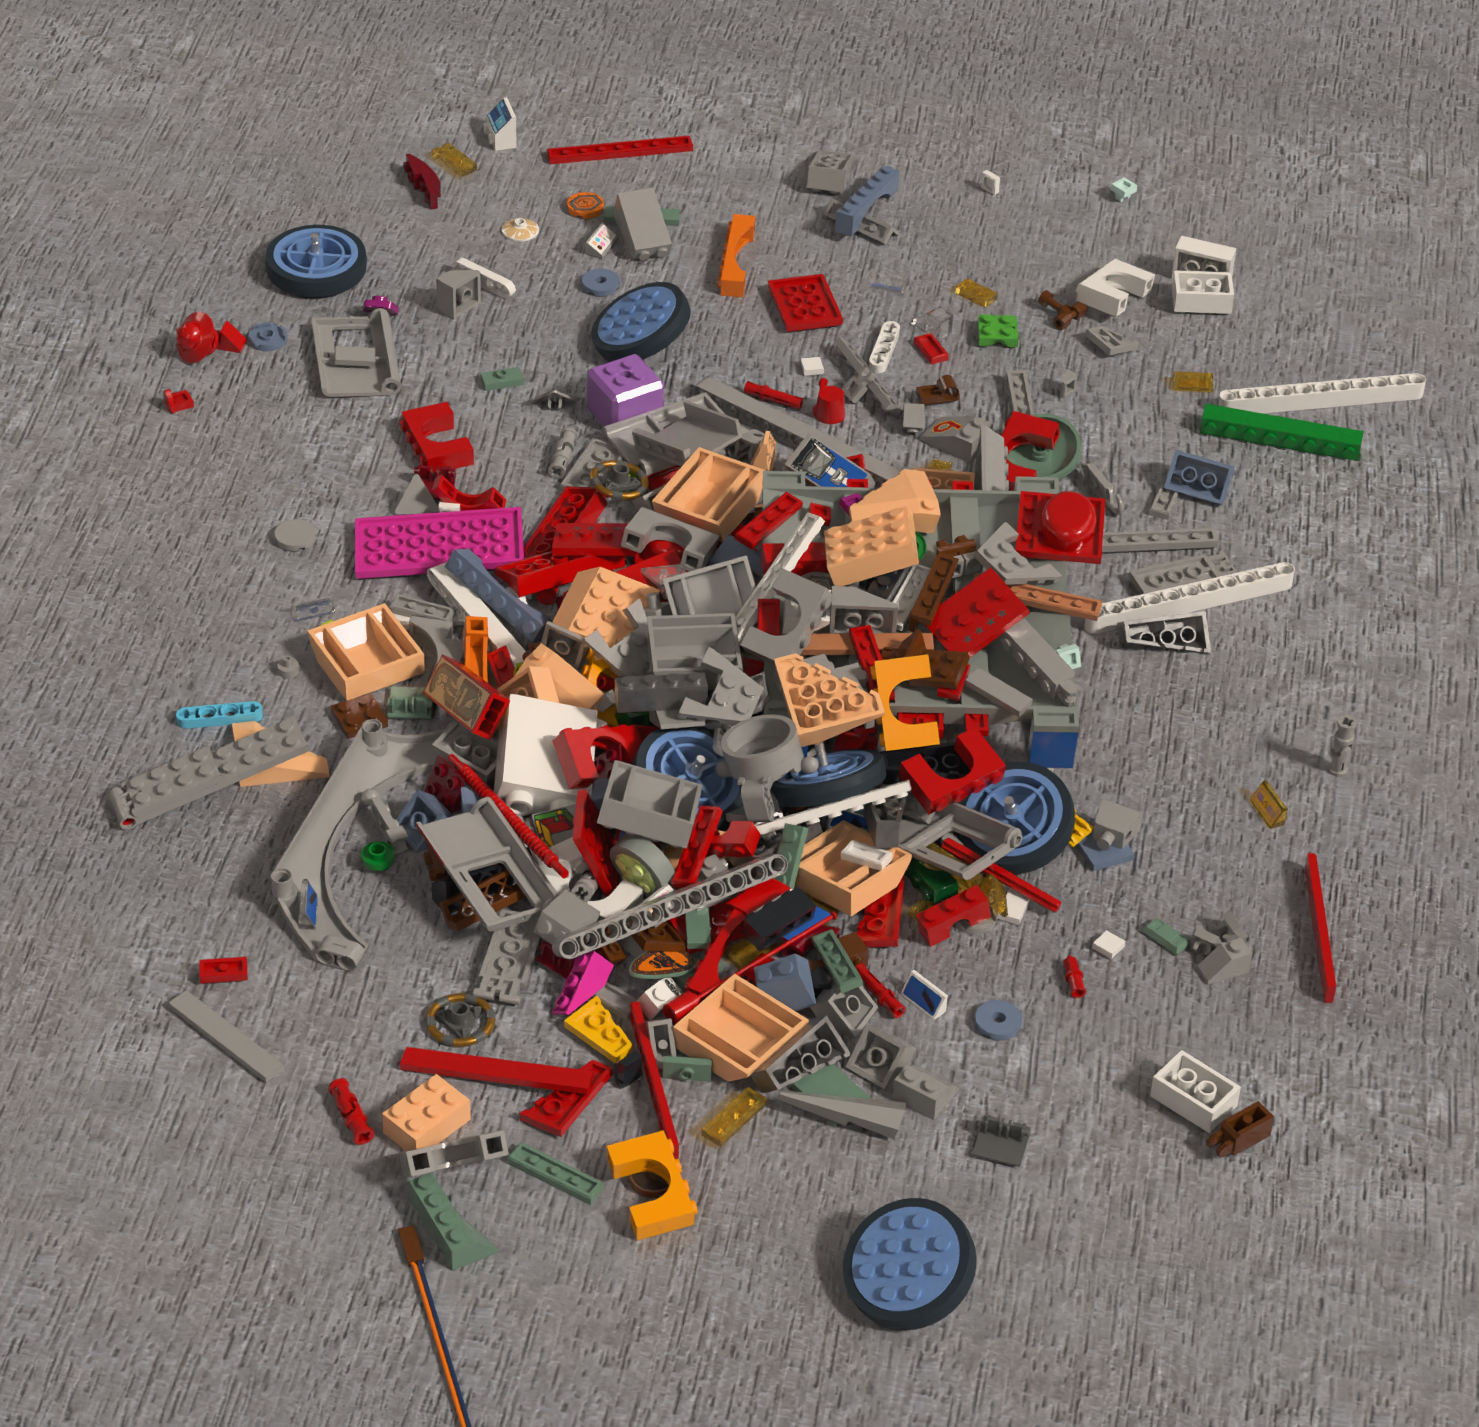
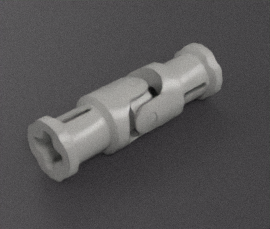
M565 427L560 432L561 439L557 441L555 453L551 459L552 464L548 468V474L552 478L562 479L566 474L565 468L569 465L575 447L574 442L578 438V433L573 428Z
M1342 715L1337 720L1338 730L1335 732L1331 751L1332 762L1328 766L1329 773L1337 777L1345 776L1348 772L1347 762L1351 757V749L1355 737L1353 731L1357 726V720L1349 715Z
M590 868L583 872L571 890V893L586 903L599 886Z

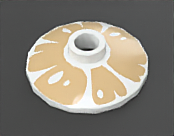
M526 218L511 219L502 225V234L507 239L513 241H528L535 238L539 233L537 223Z

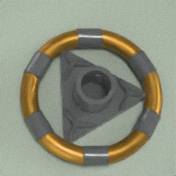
M603 461L595 465L590 472V482L595 490L612 499H636L646 493L649 486L648 477L643 470L626 461ZM608 468L606 487H604L598 480L597 474L603 469ZM629 471L634 473L640 481L629 476ZM636 489V490L633 491V492H627V493L619 492V491H625V490Z
M455 993L435 1001L429 1008L425 1021L430 1035L440 1043L452 1047H466L486 1039L492 1032L496 1019L494 1010L484 999L469 993ZM450 1003H454L451 1006V1010L439 1011ZM467 1003L473 1004V1005H477V1006H476V1007H469V1005H468ZM483 1010L485 1012L486 1025L481 1031L469 1037ZM435 1015L457 1038L444 1035L436 1028Z

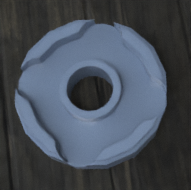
M593 269L586 272L582 277V288L588 294L589 292L594 293V296L612 295L620 287L619 276L608 269Z
M263 322L255 325L253 330H249L248 341L251 347L257 350L274 351L286 344L287 331L281 325L280 327L276 326V323Z
M991 1000L977 1008L974 1020L975 1027L983 1036L985 1034L991 1036L990 1039L1007 1040L1016 1036L1021 1029L1022 1014L1010 1002ZM993 1019H1002L1004 1022L998 1023L993 1021Z

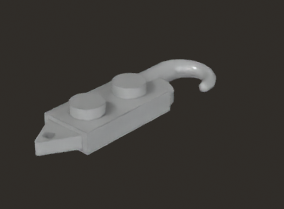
M1094 463L1080 464L1085 475L1084 481L1098 498L1105 499V504L1113 514L1120 515L1123 512V501L1119 494H1115L1118 506L1114 503L1111 482L1105 478L1102 471Z

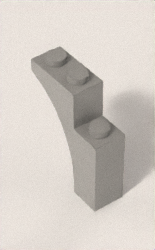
M416 616L410 617L409 635L412 639L429 649L437 664L443 654L464 665L463 641L453 640V622Z

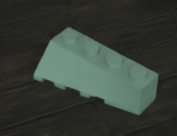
M432 1172L409 1180L410 1201L452 1271L498 1253V1248L452 1206Z

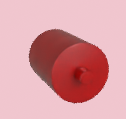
M560 586L539 591L537 600L543 605L553 604Z

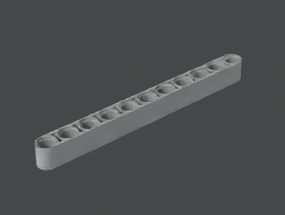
M780 854L764 855L558 937L553 942L552 951L560 958H575L782 875L788 868V861L786 857ZM773 859L777 861V868L775 870L771 867ZM753 867L757 870V875L754 879L751 876V869ZM734 875L737 881L735 886L732 887L730 878ZM712 883L716 886V891L713 895L709 891ZM693 891L695 894V900L693 903H690L688 897L689 894ZM670 900H673L675 906L673 911L670 912L668 903ZM650 908L654 912L651 920L647 918V911ZM630 916L633 920V924L628 929L626 926V919ZM607 925H610L612 928V933L609 937L604 932ZM588 933L591 937V941L586 946L583 942V938L585 934ZM568 942L570 948L568 953L564 954L562 945Z

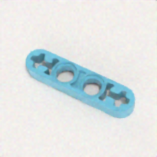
M256 701L184 707L176 712L177 725L184 729L232 725V723L248 721L258 722L263 717L262 705ZM228 712H234V713H236L235 715H232V716H227V715H225V714L228 713ZM206 714H212V715H214L213 717H210V718H205V717H203V716L206 715Z

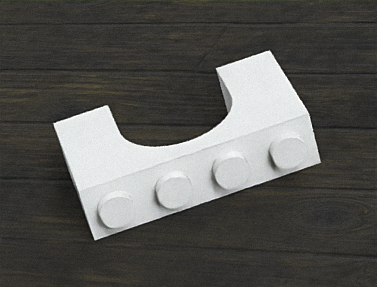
M1114 259L1078 284L1076 301L1117 317L1125 311L1129 293L1119 289L1143 298L1152 291L1155 274Z
M583 873L565 879L557 876H545L560 895L564 890L571 892ZM623 879L608 897L598 901H588L587 903L600 911L597 921L604 920L638 906L643 902L644 888ZM630 916L626 919V923L631 919Z

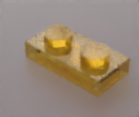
M967 278L955 287L956 294L985 308L997 300V292Z

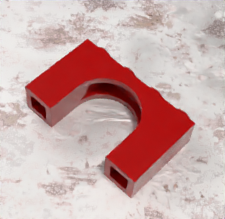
M448 402L401 412L402 420H399L400 430L405 432L407 443L412 445L413 454L418 456L420 465L429 466V471L432 465L434 472H436L437 466L440 467L441 472V467L457 469L474 465V448L467 437L445 442H436L426 438L434 433L454 429V413Z
M1013 411L1011 417L1006 419L1003 433L999 435L1004 438V446L1008 447V454L1017 446L1024 444L1053 450L1060 436V429L1057 422ZM1006 459V463H1008V476H1006V480H1009L1008 491H1015L1016 476L1037 477L1036 470L1015 465Z
M623 724L617 727H583L575 730L565 728L559 732V735L552 742L569 789L588 788L599 778L591 756V747H599L606 751L616 743L621 742L622 762L632 765L635 753L642 743V739L637 726Z
M976 727L958 735L956 738L954 749L970 770V773L963 778L946 779L937 775L920 754L901 762L898 776L902 781L909 780L911 793L928 815L935 811H942L951 803H958L972 793H979L985 787L997 784L1003 779L1006 768L1005 763Z

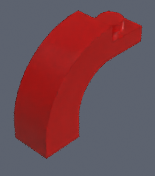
M442 474L435 478L432 492H434L437 498L442 500L441 502L460 504V511L505 508L507 501L494 487L476 495L463 493L456 489Z

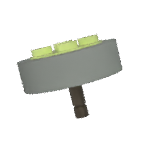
M626 833L610 849V859L616 871L623 879L643 887V895L649 897L666 884L672 886L671 880L675 871L668 858L663 854L669 843L660 841L655 846L640 835Z

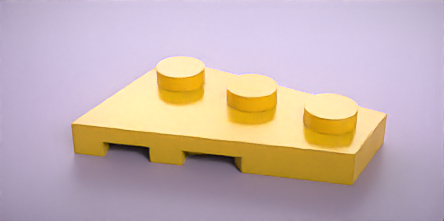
M595 996L564 1020V1027L613 1063H618L633 1050L632 1043L620 1026H617L611 1019L610 1012L604 1009L598 996Z

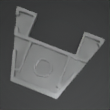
M1007 522L997 529L977 550L974 556L987 570L991 567L1006 585L1026 584L1027 581H1035L1037 584L1044 583L1045 580H1052L1053 583H1058L1062 578V575L1050 563L1033 568L1026 558L1013 549L1010 543L1016 541L1019 534Z
M638 599L622 610L634 630L611 648L598 630H595L580 641L583 646L591 648L599 660L603 659L611 666L610 669L620 678L625 676L635 677L640 673H643L645 676L648 674L646 670L650 668L647 643V617L642 602Z
M708 647L700 667L721 675V678L708 706L685 697L677 717L680 719L692 717L697 718V721L704 722L706 719L716 720L720 724L735 725L751 718L764 688L714 649Z

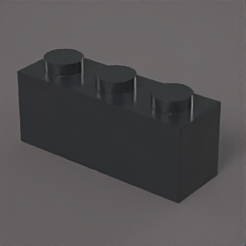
M799 886L791 891L787 890L774 902L769 901L756 913L751 912L744 919L742 933L760 952L812 920L816 904Z

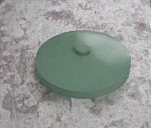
M1034 414L1032 416L1059 423L1060 436L1054 449L1050 450L1031 444H1024L1011 450L1007 459L1015 465L1036 470L1037 477H1058V480L1070 474L1080 460V436L1070 422L1059 416Z

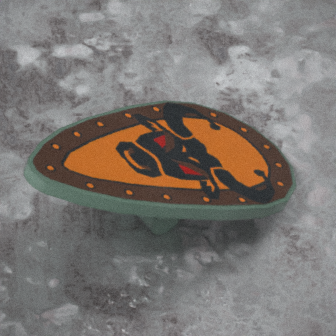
M646 951L632 962L629 974L636 978L658 979L660 981L664 978L691 973L694 971L696 962L686 951Z

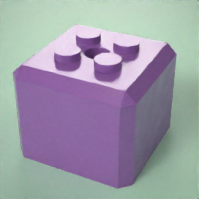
M636 354L591 368L587 373V408L603 426L664 406V382Z

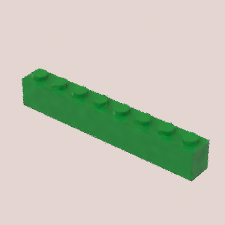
M1205 403L1200 427L1201 434L1354 461L1359 459L1364 431L1207 403Z

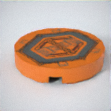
M576 193L568 198L567 210L574 217L578 215L582 216V219H591L602 213L604 201L599 195L594 193Z

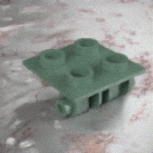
M391 686L387 718L431 719L433 701L423 694L425 688Z

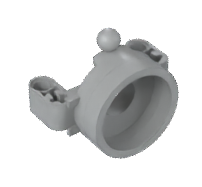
M773 714L760 715L735 724L723 735L721 749L725 760L717 763L715 772L721 778L732 776L738 780V785H742L741 798L748 821L772 822L775 815L770 793L773 782L783 777L789 771L798 773L800 770H803L807 774H813L818 770L819 762L812 756L804 758L796 725L790 718Z

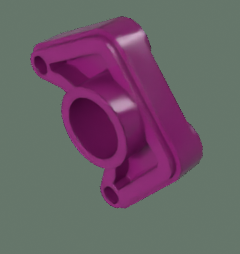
M372 296V300L366 299L364 301L362 312L370 313L375 309L381 308L387 310L391 315H398L399 308L393 302L387 301V297Z

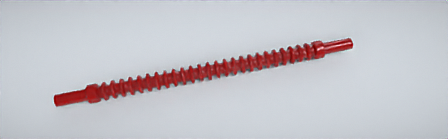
M450 754L447 760L457 769V772L465 779L473 791L481 798L490 797L517 836L534 851L547 867L553 868L563 879L567 878L569 871L559 862L558 856L526 826L468 764H463L454 754Z

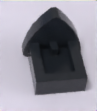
M824 966L810 972L815 999L823 989L831 988V975Z
M634 1051L613 1065V1077L620 1088L627 1087L642 1076L643 1056L637 1051Z

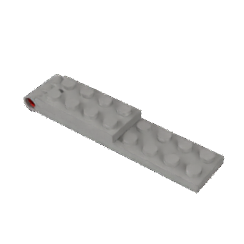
M295 716L214 751H210L209 746L124 781L121 783L122 787H115L110 790L109 798L120 827L124 830H130L140 823L310 750Z

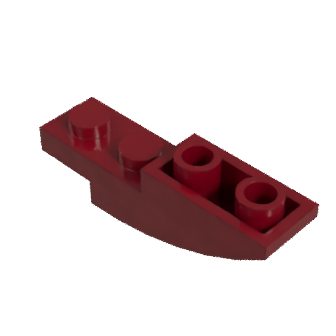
M406 154V162H403V167L408 175L409 183L413 184L415 190L420 189V192H423L424 201L428 203L431 210L438 209V197H441V186L438 176L425 162L411 154Z

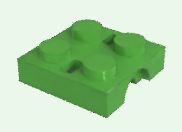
M978 315L979 346H990V344L994 345L995 342H1000L1002 345H1007V347H1018L1017 316Z

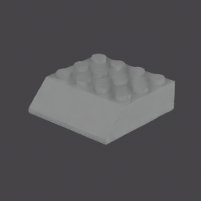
M981 425L974 471V490L1008 491L1009 480H1006V476H1008V463H1006L1008 447L1004 446V438L986 425Z
M747 555L663 579L673 615L735 613L736 617L756 588Z
M735 613L647 616V643L651 675L705 672L708 691L715 690L721 675L700 667L708 647L714 649L743 672Z
M615 760L597 823L602 824L605 828L623 830L630 835H641L651 841L669 843L672 847L687 848L703 785Z

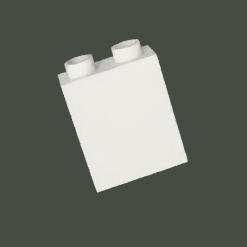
M510 694L508 699L511 701L500 721L494 784V792L515 814L521 816L576 804L577 791L586 789L591 797L592 784L588 788L569 789L552 741L565 728H572V730L583 727L596 728L597 710ZM591 747V756H592L593 762H594L595 747Z

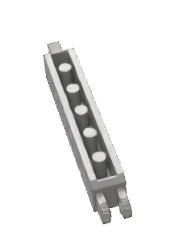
M1024 618L996 638L1003 648L1015 658L1016 662L1028 672L1032 679L1036 680L1042 690L1048 693L1053 700L1059 698L1066 706H1074L1077 701L1075 695L1078 694V688L1073 683L1075 671Z

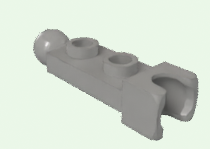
M366 789L362 794V801L365 805L371 806V815L385 837V842L394 848L395 855L408 851L404 840L408 839V835L404 828L399 826L397 819L392 818L388 804L383 803L378 792L375 789Z

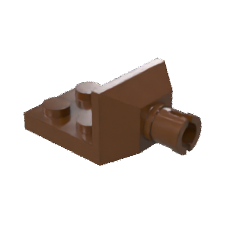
M918 629L904 639L899 648L884 647L881 655L882 660L928 655L931 677L906 681L910 686L950 689L957 688L970 659L968 652L927 650L922 631Z

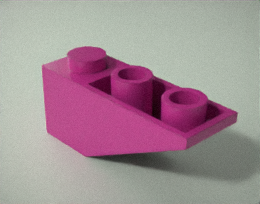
M595 951L577 956L574 960V966L565 980L564 988L555 1002L552 1014L569 1015L605 986L614 965Z

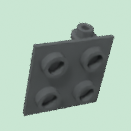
M987 1115V1117L982 1116L981 1128L972 1156L1020 1167L1031 1133L1030 1127L1026 1126V1123L1013 1122L1012 1125V1120H1009L1008 1124L1004 1123L1005 1118H1002L1001 1122H999V1118L992 1117L991 1115Z

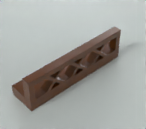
M942 553L937 554L910 614L908 631L914 632L918 623L931 626L958 566V558Z
M507 869L476 884L479 889H482V894L488 897L487 901L495 912L526 897L517 883L512 886L506 884L510 875ZM494 882L500 884L496 894L492 896L486 894L490 884ZM461 892L439 903L448 928L460 931L480 921L472 907L467 904L468 901ZM455 902L461 904L458 913L451 916L448 906Z

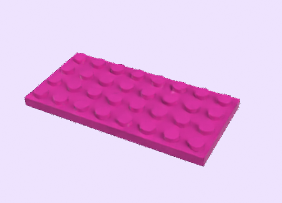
M521 507L355 518L356 579L427 574L429 568L447 562L454 549H470L483 561L482 564L485 569L493 570L497 566L524 559Z

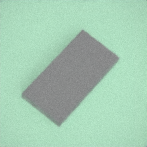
M592 438L560 483V491H563L566 486L593 487L590 482V472L595 465L607 460L625 461V459L611 443ZM608 468L603 469L597 474L598 480L604 487H606Z

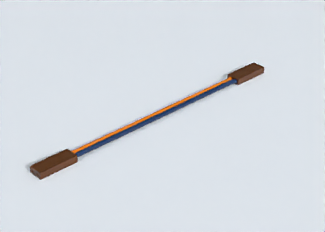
M412 1225L398 1228L399 1238L408 1267L412 1266L460 1426L472 1427L422 1264H425L424 1256L415 1227Z

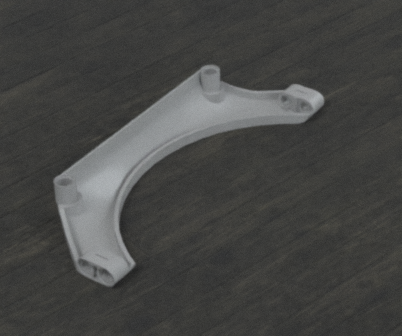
M376 719L365 721L272 872V894L277 898L278 905L294 934L314 961L339 969L353 971L368 948V944L349 927L340 914L329 884L330 863L340 836L352 819L367 806L361 798L363 792L366 789H375L380 796L407 780L431 773L437 755H439L432 748V744L453 723L449 724L446 729L417 735H397L382 732V723ZM308 883L317 894L315 925L306 913Z

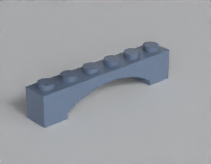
M882 166L837 211L835 232L852 237L859 229L865 214L872 204L881 196L890 198L898 190L900 171L890 166Z
M454 549L444 567L531 642H541L546 623L548 621L553 622V620L542 611L539 612L507 591L488 573L482 564L483 561L470 549Z

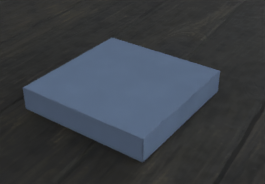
M1094 830L1076 845L1093 871L1134 860L1135 854L1128 844L1122 849L1110 846L1108 850L1100 849L1097 845V840L1093 838Z

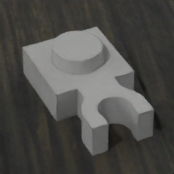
M863 366L858 377L853 375L842 390L856 404L868 390L866 385L872 382L876 376Z

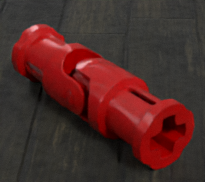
M345 1078L335 1079L329 1084L328 1092L334 1096L336 1100L335 1105L341 1111L340 1114L346 1127L352 1131L355 1144H367L374 1138V1131L368 1126L367 1117L358 1103L355 1094L351 1093L348 1080Z

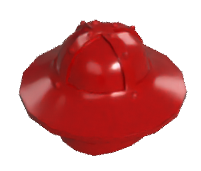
M198 311L190 314L185 318L182 325L176 329L177 350L182 360L187 363H198L206 356H210L217 348L219 335L214 329L212 319L206 313Z

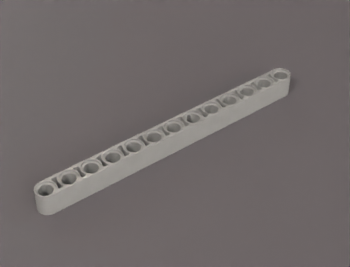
M711 377L703 378L691 389L693 396L706 392L726 415L736 418L738 421L762 433L770 431L774 439L794 449H797L806 435L810 433L845 457L863 454L865 469L871 474L876 483L874 488H880L884 482L896 477L901 471Z

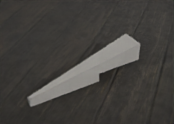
M781 1090L778 1096V1100L846 1126L847 1122H851L892 1139L895 1138L906 1108L905 1102Z

